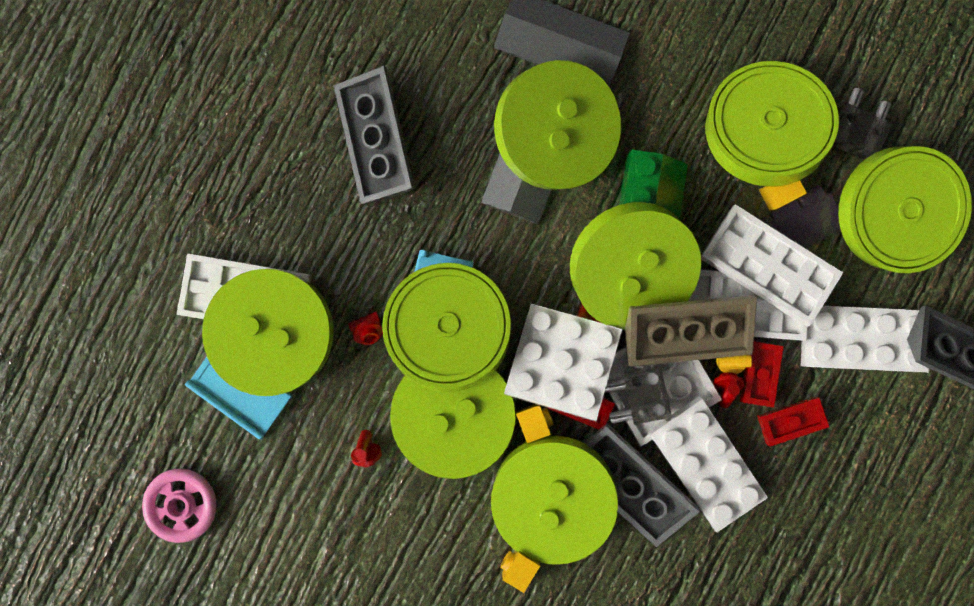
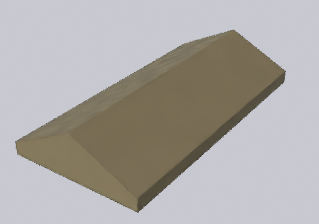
M750 295L629 307L625 325L629 366L752 355L757 297Z

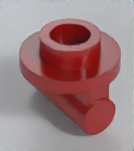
M377 311L348 323L354 341L359 344H374L383 335L381 319Z
M730 372L720 374L712 382L716 391L720 392L722 400L718 403L722 408H728L738 396L740 390L745 387L744 380L738 377L737 374Z
M361 431L356 448L351 453V460L357 466L370 467L382 456L381 447L378 444L372 443L373 435L371 431Z

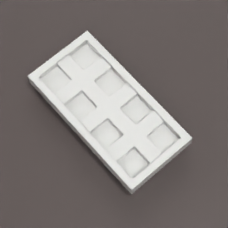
M736 204L730 209L701 255L703 261L806 327L813 323L843 274L834 266Z
M187 254L177 315L204 319L211 299L226 282L248 271L275 268ZM286 271L302 277L309 283L311 282L312 275Z
M701 270L697 286L688 301L755 295L757 297L754 337L807 340V327L722 272Z
M822 306L813 323L807 327V340L801 343L800 366L929 373V368L915 362L907 341L919 310Z
M700 396L647 431L716 532H719L768 498Z

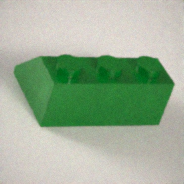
M632 149L626 156L619 205L633 202L652 203L668 209L680 219L688 164L664 154Z

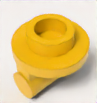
M751 355L716 358V364L724 373L739 374L746 367H751L752 358Z

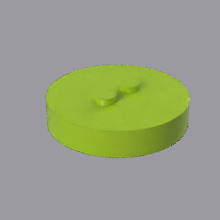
M548 61L524 71L506 87L496 108L494 120L495 139L498 150L506 165L523 181L535 187L550 190L575 188L598 177L613 159L621 135L620 111L611 89L593 70L572 61Z
M763 61L746 65L734 71L718 86L707 113L705 133L711 153L727 172L742 181L754 185L783 186L807 177L820 166L837 137L839 114L831 92L814 74L794 64L780 61Z
M921 146L890 147L866 158L849 176L840 197L839 225L843 238L850 250L865 263L896 273L920 272L941 263L960 244L970 222L972 198L964 173L947 155L935 149Z
M646 202L621 204L595 217L579 235L570 258L571 281L584 308L599 322L625 330L628 311L631 306L688 301L697 286L701 272V254L692 232L668 209Z
M439 263L413 272L396 287L386 304L382 330L385 346L391 359L408 379L429 390L456 392L478 385L498 368L508 350L511 335V319L503 294L489 277L466 265Z
M275 269L248 271L226 282L211 299L206 309L202 326L204 350L215 372L233 388L256 396L284 394L309 382L326 363L332 348L334 335L332 315L320 292L302 277Z
M495 370L478 385L456 392L429 390L417 385L404 376L394 393L390 411L392 433L403 455L420 470L436 477L448 479L469 477L484 471L494 464L506 450L515 426L513 397L504 394L507 383L502 375Z
M546 436L528 444L525 442L505 458L497 472L491 494L492 516L499 533L515 551H519L530 559L544 564L576 562L591 555L601 547L613 530L618 511L615 480L604 459L594 449L581 441L565 436Z

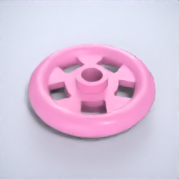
M172 469L158 475L147 487L142 502L143 516L151 531L158 537L174 543L189 542L203 535L211 526L217 508L216 496L210 483L200 474L188 469ZM184 481L185 490L173 491V482ZM197 491L201 493L204 504L196 506L192 493ZM158 493L167 496L164 501V508L155 505ZM177 500H182L185 503L184 510H180L177 507ZM195 514L199 521L190 528L185 520ZM165 515L176 521L173 529L162 523Z

